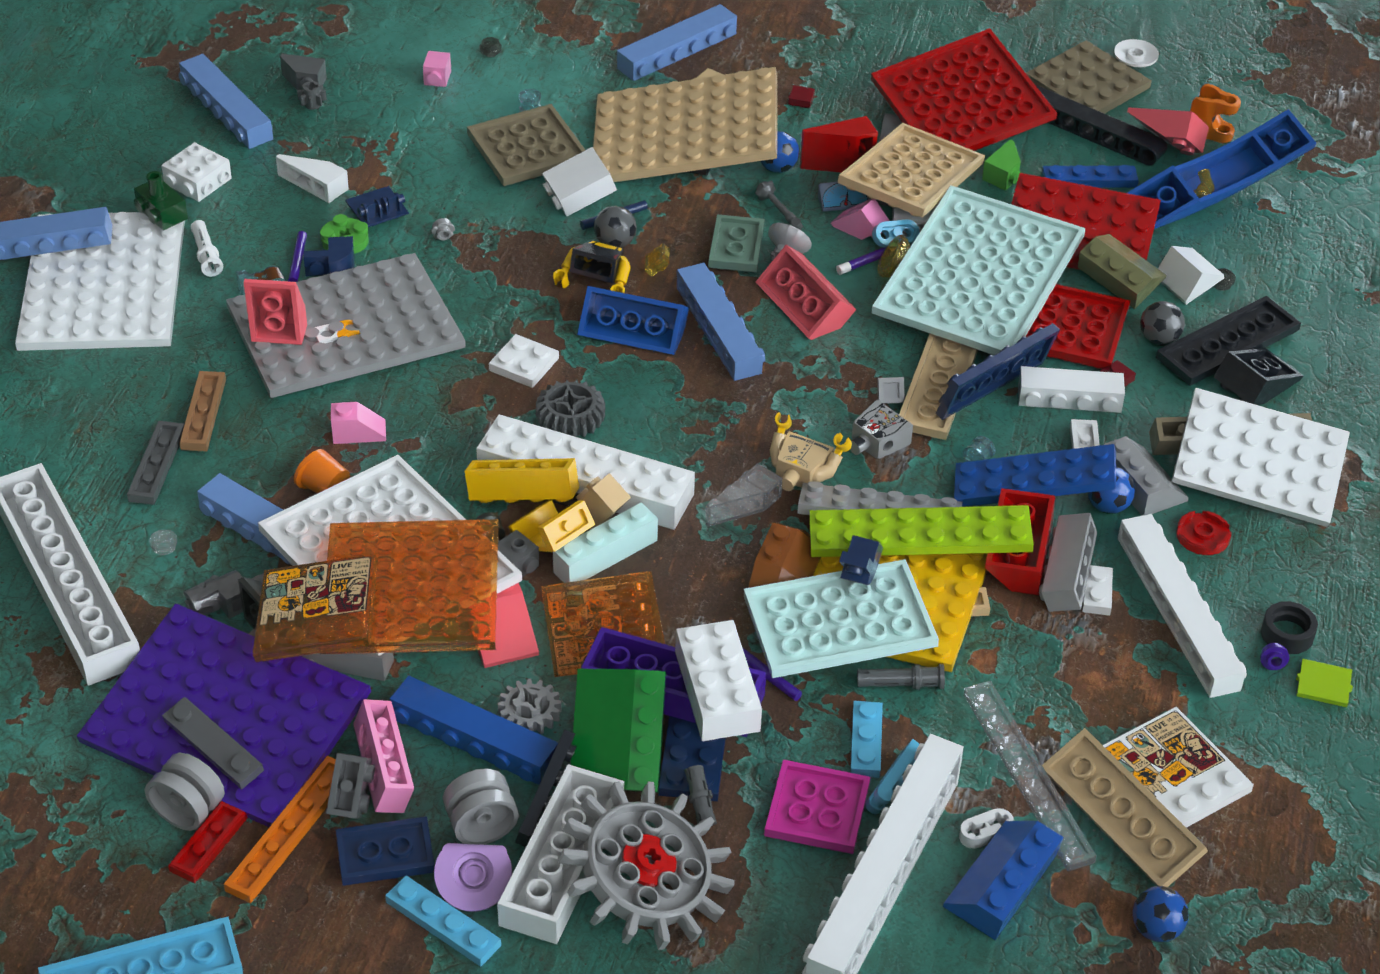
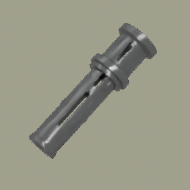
M915 664L912 668L857 669L858 687L912 686V689L920 690L921 687H939L940 690H944V664H939L938 667H920L919 664Z

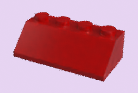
M1001 488L998 506L1029 505L1034 543L1033 552L987 553L985 569L1010 591L1039 595L1054 517L1055 495Z

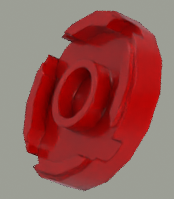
M1202 511V513L1188 512L1181 517L1176 529L1177 539L1180 544L1187 550L1200 555L1219 554L1227 548L1231 539L1228 522L1220 515L1210 511Z

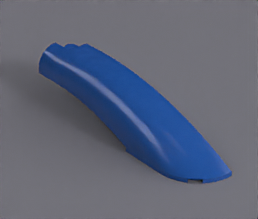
M1288 109L1231 143L1175 167L1171 166L1127 193L1161 200L1154 228L1157 229L1210 207L1249 187L1315 148L1316 142Z

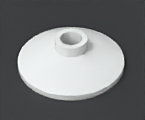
M1138 39L1121 41L1114 49L1115 57L1120 62L1132 67L1150 66L1158 60L1159 52L1154 45Z

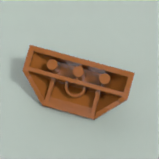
M772 523L756 557L748 588L813 576L821 557H811L810 534L800 528L781 523Z

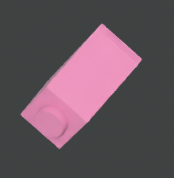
M869 199L843 211L831 224L834 228L862 240L869 236L872 237V231L875 226L890 220L876 199Z
M358 402L331 403L333 444L386 441V422L384 418Z

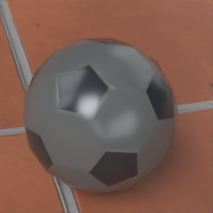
M606 207L599 212L595 219L594 232L599 242L623 248L631 243L636 235V220L632 213L624 207Z
M1167 301L1152 303L1143 311L1140 319V328L1144 337L1157 345H1167L1175 342L1182 335L1185 327V319L1181 309Z

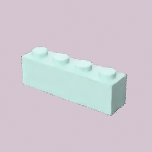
M639 503L581 534L553 552V573L569 589L656 542L658 518L644 504Z

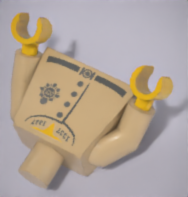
M778 412L775 416L778 429L773 434L770 456L772 466L776 468V477L779 479L780 487L786 491H791L795 486L802 488L803 483L812 481L823 482L832 478L843 458L841 456L842 452H847L851 449L852 443L850 438L848 437L846 442L840 445L843 435L837 433L833 439L836 446L834 451V447L789 431L786 435L784 434L785 430L789 429L792 425L791 417L788 415L786 423H779L781 414Z

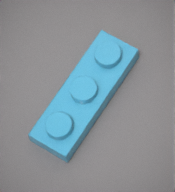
M853 702L850 773L880 778L883 703Z

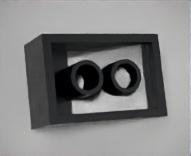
M1266 348L1228 352L1214 375V378L1221 382L1220 386L1237 394L1240 397L1239 400L1255 405L1267 403L1299 382L1303 377L1302 374Z

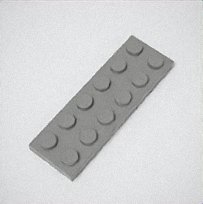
M812 481L802 484L797 514L810 515V510L962 507V502L950 497L935 499L925 494L910 496L904 495L899 491L885 493L877 492L873 488L851 489L846 485L826 486L820 482Z

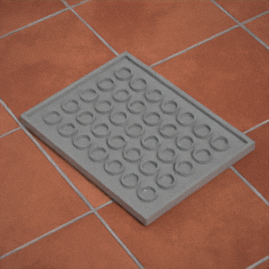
M416 253L405 254L400 257L381 260L296 282L305 304L307 328L302 345L251 342L245 295L226 299L230 315L270 398L466 348L462 333ZM353 320V324L347 325L345 329L359 330L361 333L349 337L342 336L337 341L329 343H318L316 336L320 332L314 327L329 324V331L321 333L322 336L329 337L335 331L343 329L344 325L339 321Z

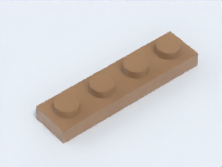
M199 371L180 439L181 450H208L226 382L225 372Z

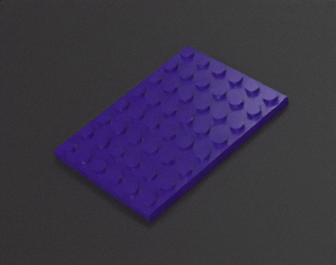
M175 603L83 726L77 738L80 743L151 775L161 772L163 765L173 754L179 752L190 754L208 765L219 777L225 791L221 801L243 810L249 819L270 827L323 760L330 754L359 711L363 699H367L371 693V688L366 683ZM183 697L192 702L262 763L264 771L242 790L164 722L162 715Z

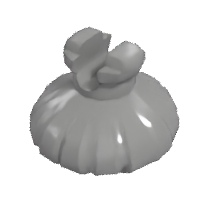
M779 222L769 227V238L776 246L771 253L772 261L785 245L802 254L806 253L812 246L810 238L796 227Z

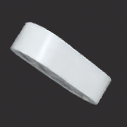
M1000 808L971 817L961 824L960 842L964 846L973 849L988 845L1000 829L1001 824L1005 821H1014V818L1009 811Z

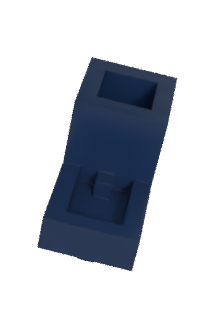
M353 236L328 237V250L304 251L305 275L323 276L354 268Z
M852 535L848 552L842 551L839 560L843 566L840 578L869 585L874 578L883 550L881 543Z

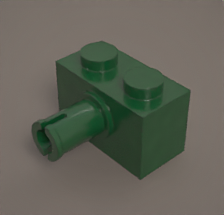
M159 171L149 172L146 175L148 182L134 188L136 198L134 199V204L137 210L143 212L153 224H157L163 231L188 219L185 199L162 180L163 176Z

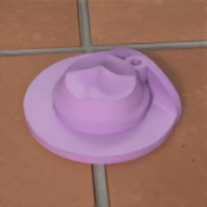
M447 843L443 846L434 869L435 883L444 900L451 906L468 912L486 910L497 904L512 876L511 861L506 848L502 845Z

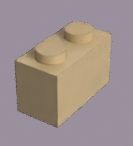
M610 473L602 480L597 476L576 496L577 500L585 501L595 525L590 530L609 520L631 498Z

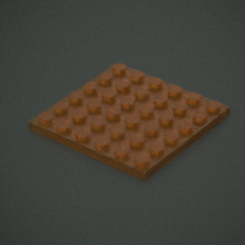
M499 520L330 523L327 564H329L327 583H325L327 586L329 585L331 562L372 556L366 611L332 616L322 615L319 653L351 654L496 650Z

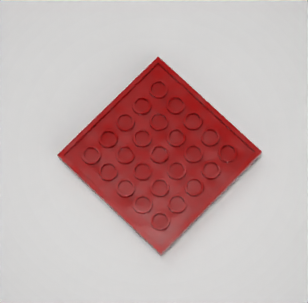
M990 28L871 73V81L902 123L973 151L1057 119L1055 109Z

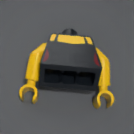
M589 241L570 249L561 265L562 269H558L553 273L555 285L562 280V288H566L569 285L568 272L609 283L615 282L616 284L610 290L625 293L624 286L628 280L630 263L623 256V248L598 241Z

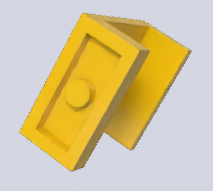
M548 500L508 527L511 533L518 530L537 545L539 551L555 552L590 529L595 523L584 500H578L560 513L557 512L553 501Z

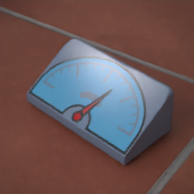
M838 181L820 183L818 186V199L823 212L849 209L868 200L867 195L849 190L846 186L839 184Z

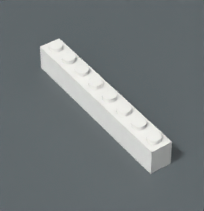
M1152 514L1121 520L1118 540L1209 698L1241 691L1247 674L1245 665L1238 660L1234 653L1233 645L1230 641L1226 640L1220 623L1213 618L1208 603L1201 598L1196 583L1189 578L1184 563L1180 562L1177 558L1173 545L1167 541L1163 534L1161 525L1157 524Z

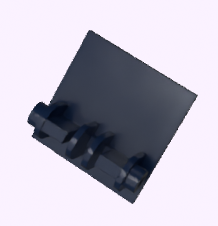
M389 186L345 200L360 221L367 223L368 227L409 214L402 204L405 203L404 195L402 193H394Z

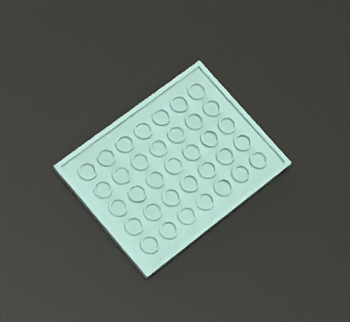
M950 185L872 306V314L996 355L1007 345L1011 347L1027 335L1085 236L1086 228Z

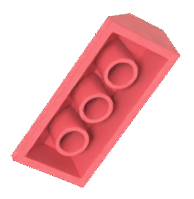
M788 245L783 247L756 280L759 287L810 340L841 329L857 310L802 253Z

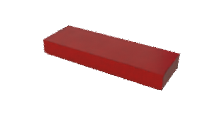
M221 801L168 865L169 872L196 883L248 819L246 812Z

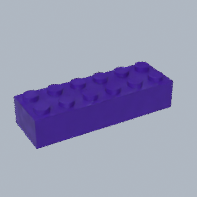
M601 627L581 669L665 671L664 714L696 723L675 647ZM749 668L761 704L765 696L766 672ZM743 734V735H739V736H743V737H746V738H747L748 734Z

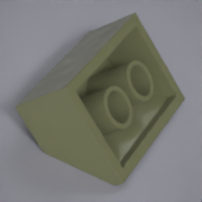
M1110 234L1096 236L1079 254L1078 268L1117 297L1131 300L1130 306L1134 309L1166 278V274Z

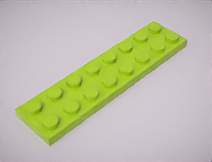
M1029 505L810 510L811 557L841 556L842 551L848 552L852 535L880 542L883 546L881 556L1033 552L1034 543Z

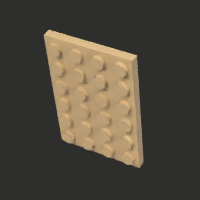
M902 123L839 174L838 183L846 186L849 190L861 192L871 199H878L893 208H900L913 216L923 218L941 201L950 185L959 186L984 163L985 155Z

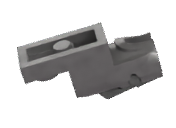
M237 570L220 577L213 575L199 585L184 591V596L187 599L185 600L187 608L205 616L222 609L229 619L243 613L238 579L242 578ZM269 570L252 579L266 582V573L268 574V572L272 571Z

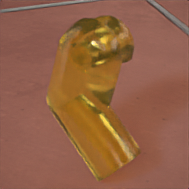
M1203 169L1198 172L1201 183L1197 189L1193 190L1198 198L1209 195L1214 191V183L1209 169Z

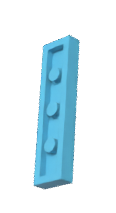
M405 876L385 895L387 904L480 967L501 947V939L408 876Z

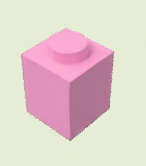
M428 51L423 64L424 85L446 87L451 74L450 53Z

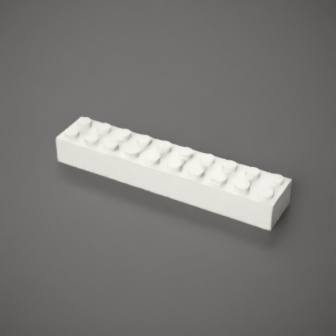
M42 463L0 477V515L87 685L89 686L124 673L139 653V643Z
M933 734L929 735L925 744H919L914 756V764H908L906 767L902 786L897 785L893 791L890 808L885 807L881 813L878 830L873 828L868 837L867 850L865 852L860 851L854 866L856 870L853 875L848 873L842 886L843 893L841 897L836 896L829 910V914H831L829 919L821 921L816 934L818 939L814 945L811 943L808 945L803 957L806 966L802 974L858 973L958 784L964 746Z

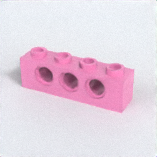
M363 699L353 725L361 756L372 758L371 765H375L373 782L368 783L375 812L404 813L414 791V785L392 702Z

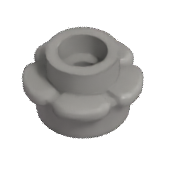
M446 218L436 220L431 229L434 238L443 241L452 237L455 231L454 225Z

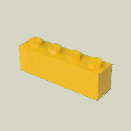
M575 458L472 460L464 471L469 501L479 500L481 503H489L493 500H504L507 503L519 500L541 502L546 499H556L558 502H565L573 499L579 489Z

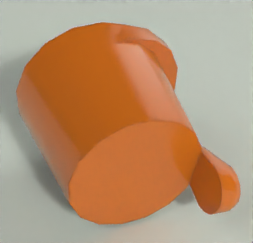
M318 449L306 456L299 464L294 474V483L299 488L310 489L318 494L349 479L350 473L325 450Z

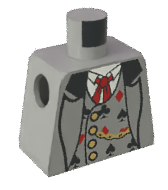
M876 400L854 421L850 450L855 455L866 451L877 459L885 457L911 444L913 424L879 400Z

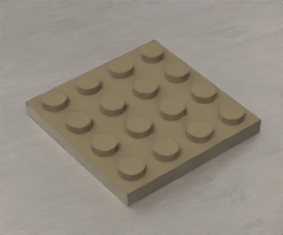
M1086 40L1026 72L1035 85L1104 114L1149 89L1152 82L1149 78Z
M552 104L467 126L468 136L503 186L542 176L543 172L585 151V148Z

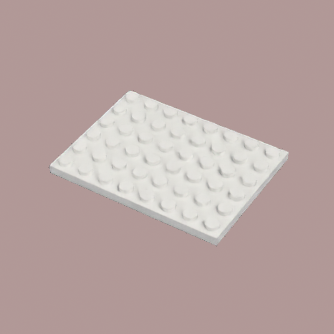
M143 212L109 213L113 225L111 244L32 255L15 342L17 351L171 346L185 221L163 231L157 224H153Z
M399 455L258 522L259 531L294 568L301 567V575L303 577H306L308 566L329 564L327 583H325L327 586L329 585L331 562L372 556L366 611L339 615L378 656L522 581V572Z

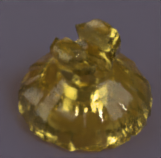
M904 235L895 237L885 248L877 268L878 274L881 277H891L910 249L909 241Z

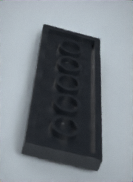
M1265 296L1157 350L1156 358L1191 386L1215 374L1228 352L1266 348L1299 331L1301 322L1268 296Z

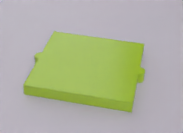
M1302 659L1300 673L1296 677V680L1299 681L1296 696L1347 708L1349 692H1352L1353 686L1350 685L1352 669Z

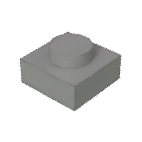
M904 377L877 378L878 400L883 404L904 403Z

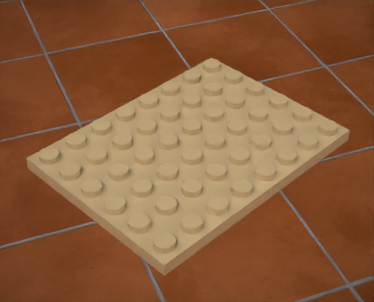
M764 67L752 71H739L726 75L718 74L712 77L694 78L680 82L673 81L667 84L628 88L614 92L607 91L598 94L593 149L609 171L613 182L777 159L776 67Z

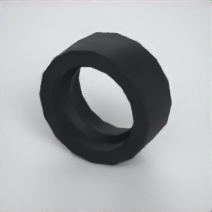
M1291 601L1278 602L1266 610L1261 634L1267 645L1278 643L1284 646L1289 654H1299L1307 651L1312 646L1318 622L1312 611L1302 604ZM1278 621L1293 622L1299 625L1305 633L1300 635L1287 634L1277 629L1273 623Z

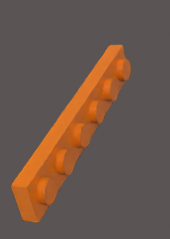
M327 756L226 880L224 883L225 892L250 904L253 902L327 808L336 759Z

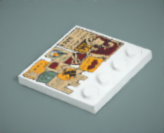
M1177 707L1103 745L1186 828L1252 792L1254 784Z

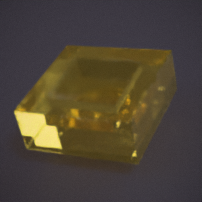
M664 243L645 256V272L651 277L659 271L665 270L669 265L670 248Z

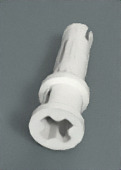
M196 220L191 224L190 228L198 247L197 259L201 263V270L206 276H217L223 270V263L219 259V251L211 243L205 222Z

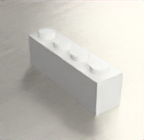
M1021 366L1018 383L1019 406L1122 412L1125 397L1124 373Z

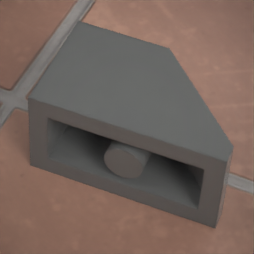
M289 54L280 55L282 75L297 90H302V85L307 81H316L320 85L324 84L327 78L325 59Z

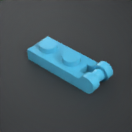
M914 739L901 751L867 799L866 808L872 814L880 813L885 805L891 801L895 787L903 784L902 774L908 764H914V756L919 746V743Z

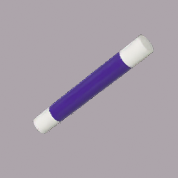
M901 246L883 247L836 266V271L839 275H842L901 251Z

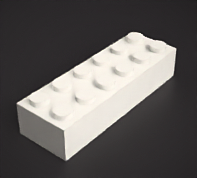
M569 764L567 765L498 902V923L500 927L554 944L558 943L580 895L569 897L567 891L573 882L585 878L583 866L558 863V857L563 849L583 850L585 843L563 832V828L570 817L593 828L596 822L580 806L588 794H591L608 811L615 807L608 791L613 783L620 781L624 789V781Z

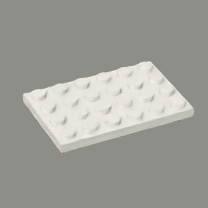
M1195 388L1171 482L1328 527L1331 522L1350 432Z

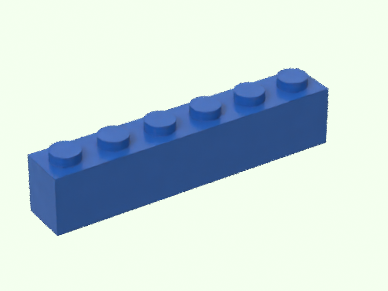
M411 676L405 679L389 699L392 702L398 723L407 724L424 735H431L444 741L451 747H457L475 758H481L494 764L501 770L512 772L523 780L531 781L540 785L558 745L556 741Z

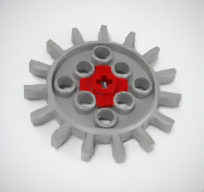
M620 781L614 782L608 792L615 807L608 811L591 794H588L580 806L596 822L593 828L571 817L563 828V832L585 842L583 850L563 849L558 857L559 864L583 866L585 878L578 879L572 883L567 891L569 897L581 895L592 890L602 904L594 911L590 923L594 926L605 919L610 911L626 920L622 931V943L629 944L637 932L638 925L653 927L658 950H664L670 942L667 925L674 923L679 924L691 943L696 941L701 935L702 930L691 916V913L696 908L716 923L725 910L706 897L705 894L708 889L728 894L735 880L711 874V863L724 862L731 854L730 847L707 849L701 838L715 822L713 818L708 817L701 820L697 825L692 826L686 819L680 816V813L685 808L688 796L682 793L673 802L670 809L655 804L654 782L650 781L647 782L642 790L641 802H629ZM646 821L652 822L656 828L650 827ZM624 835L630 836L634 842L628 841ZM665 844L672 846L675 852L668 850ZM601 849L608 850L612 856L605 855ZM684 868L690 869L695 876L688 874ZM620 872L629 875L631 880L623 878ZM662 882L668 883L673 890L667 889ZM640 897L647 898L651 905L645 904Z

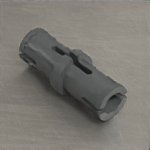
M703 765L688 767V769L684 770L690 791L688 798L689 802L693 803L697 824L703 819L712 817L715 821L712 826L716 825L717 821L711 802L713 795L712 791L708 790Z

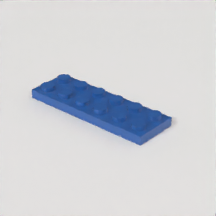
M1099 445L956 463L954 499L962 502V507L998 503L1001 488L1055 496L1116 489L1115 445Z

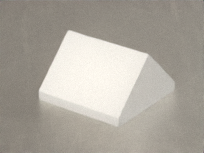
M1171 246L1158 268L1166 274V278L1161 283L1185 305L1224 279V275L1193 248Z

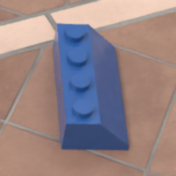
M587 286L577 335L675 355L684 334L689 308L680 304Z
M1005 821L944 902L943 907L996 940L1056 857L1064 837L1039 821Z

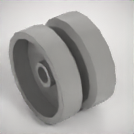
M180 752L173 754L163 765L161 772L156 773L144 789L151 807L163 819L180 829L188 831L197 829L206 819L208 811L213 810L225 795L222 782L208 765L190 754Z
M476 769L464 773L449 784L442 797L455 836L464 844L484 845L496 841L508 834L519 818L518 809L510 794L507 781L496 770Z

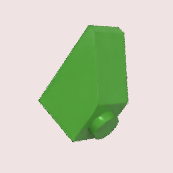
M1013 140L1007 141L984 161L982 180L1005 191L1017 183L1019 173H1021L1019 171L1021 160Z

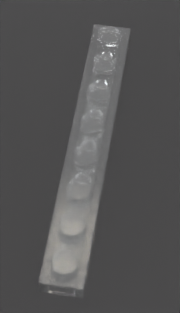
M991 680L966 687L964 689L965 699L1037 821L1064 837L1057 855L1066 870L1072 871L1094 864L1096 854Z

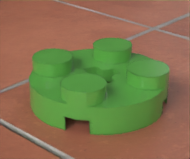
M343 214L334 216L333 220L326 223L320 231L323 248L328 250V237L353 236L354 254L361 252L369 243L367 223L354 218H348Z

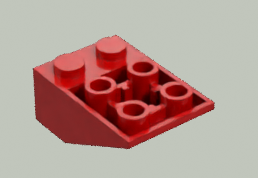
M867 116L802 129L800 168L842 173L877 144L878 131Z

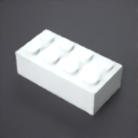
M734 620L676 629L675 652L701 740L707 741L760 732L762 707Z

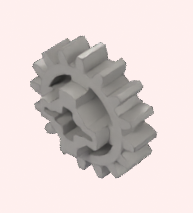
M527 679L524 685L518 680L516 681L515 688L507 686L506 694H500V702H498V714H500V717L531 731L537 730L540 734H544L545 726L552 729L554 728L553 721L560 720L561 701L559 700V693L553 692L551 684L543 687L542 680H539L537 684H532V680Z

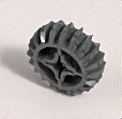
M566 379L565 383L556 381L554 386L547 385L546 390H541L539 397H537L535 412L540 427L574 437L580 435L585 438L587 433L594 434L595 429L600 428L602 421H604L605 402L601 392L597 391L595 386H588L587 381L581 384L578 383L577 379L574 382H569Z

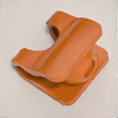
M1204 84L1201 87L1200 95L1192 101L1190 111L1209 127L1206 139L1219 143H1228L1233 139L1235 132L1233 125L1224 121L1220 114H1236L1240 109L1241 100L1238 96L1225 92L1211 84Z

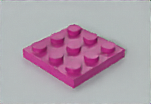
M783 760L764 836L854 854L871 777Z

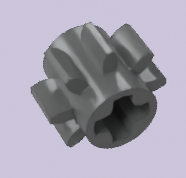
M307 81L302 85V90H297L301 106L305 105L307 109H318L322 106V101L327 100L326 90H323V85L316 81Z

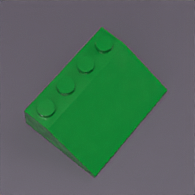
M578 669L573 725L575 736L572 744L577 747L572 756L571 765L624 781V791L642 792L648 781L654 782L655 793H658L666 672L636 669Z

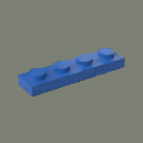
M1053 165L1043 166L1042 177L1097 188H1133L1138 186L1139 181L1135 166Z

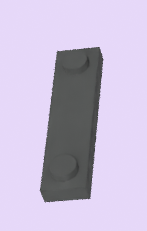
M158 421L128 490V502L155 505L179 448L184 428L183 423Z
M183 697L162 715L165 723L241 790L264 771L262 763L186 697Z

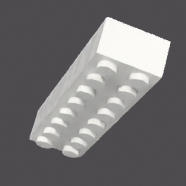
M500 414L477 447V460L575 458L579 489L576 493H581L597 476L602 480L610 473L631 496L616 513L621 514L642 503L658 518L659 526L675 530L694 496L695 472Z

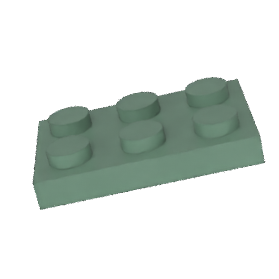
M717 214L708 268L757 272L765 219Z

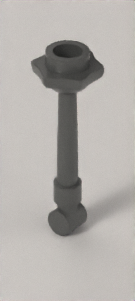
M772 180L761 182L755 192L760 201L770 199L793 227L802 230L803 225L800 219L773 195L776 187Z

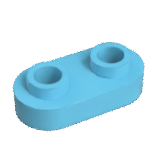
M912 220L885 221L874 227L872 238L880 247L906 246L915 241L920 230L918 225ZM902 231L907 233V237L903 235ZM881 232L885 234V239L882 238Z

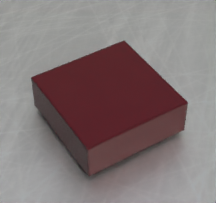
M793 85L788 105L810 108L815 96V89Z

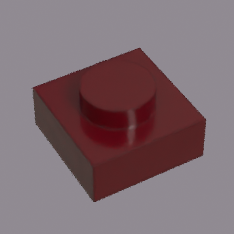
M1119 360L1113 362L1111 367L1107 366L1100 370V372L1124 373V386L1135 381L1136 373Z

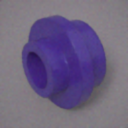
M1270 643L1263 648L1260 660L1266 669L1279 670L1289 662V653L1281 644Z

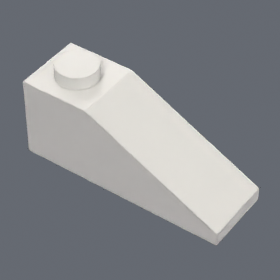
M281 154L276 156L277 172L280 177L328 203L349 190L347 171L332 162Z

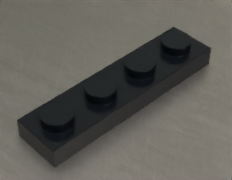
M564 729L518 832L515 843L524 847L527 846L539 823L538 819L541 812L545 811L552 797L549 795L552 787H557L564 773L561 770L563 762L567 761L570 763L577 746L572 744L575 733Z

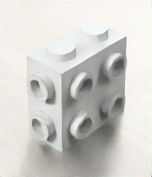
M195 142L161 165L163 181L171 188L198 202L232 179L229 159Z

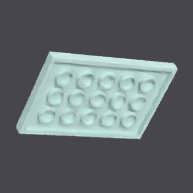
M906 559L878 564L874 578L869 585L840 578L842 571L744 589V598L771 677L776 678L938 647L939 638Z

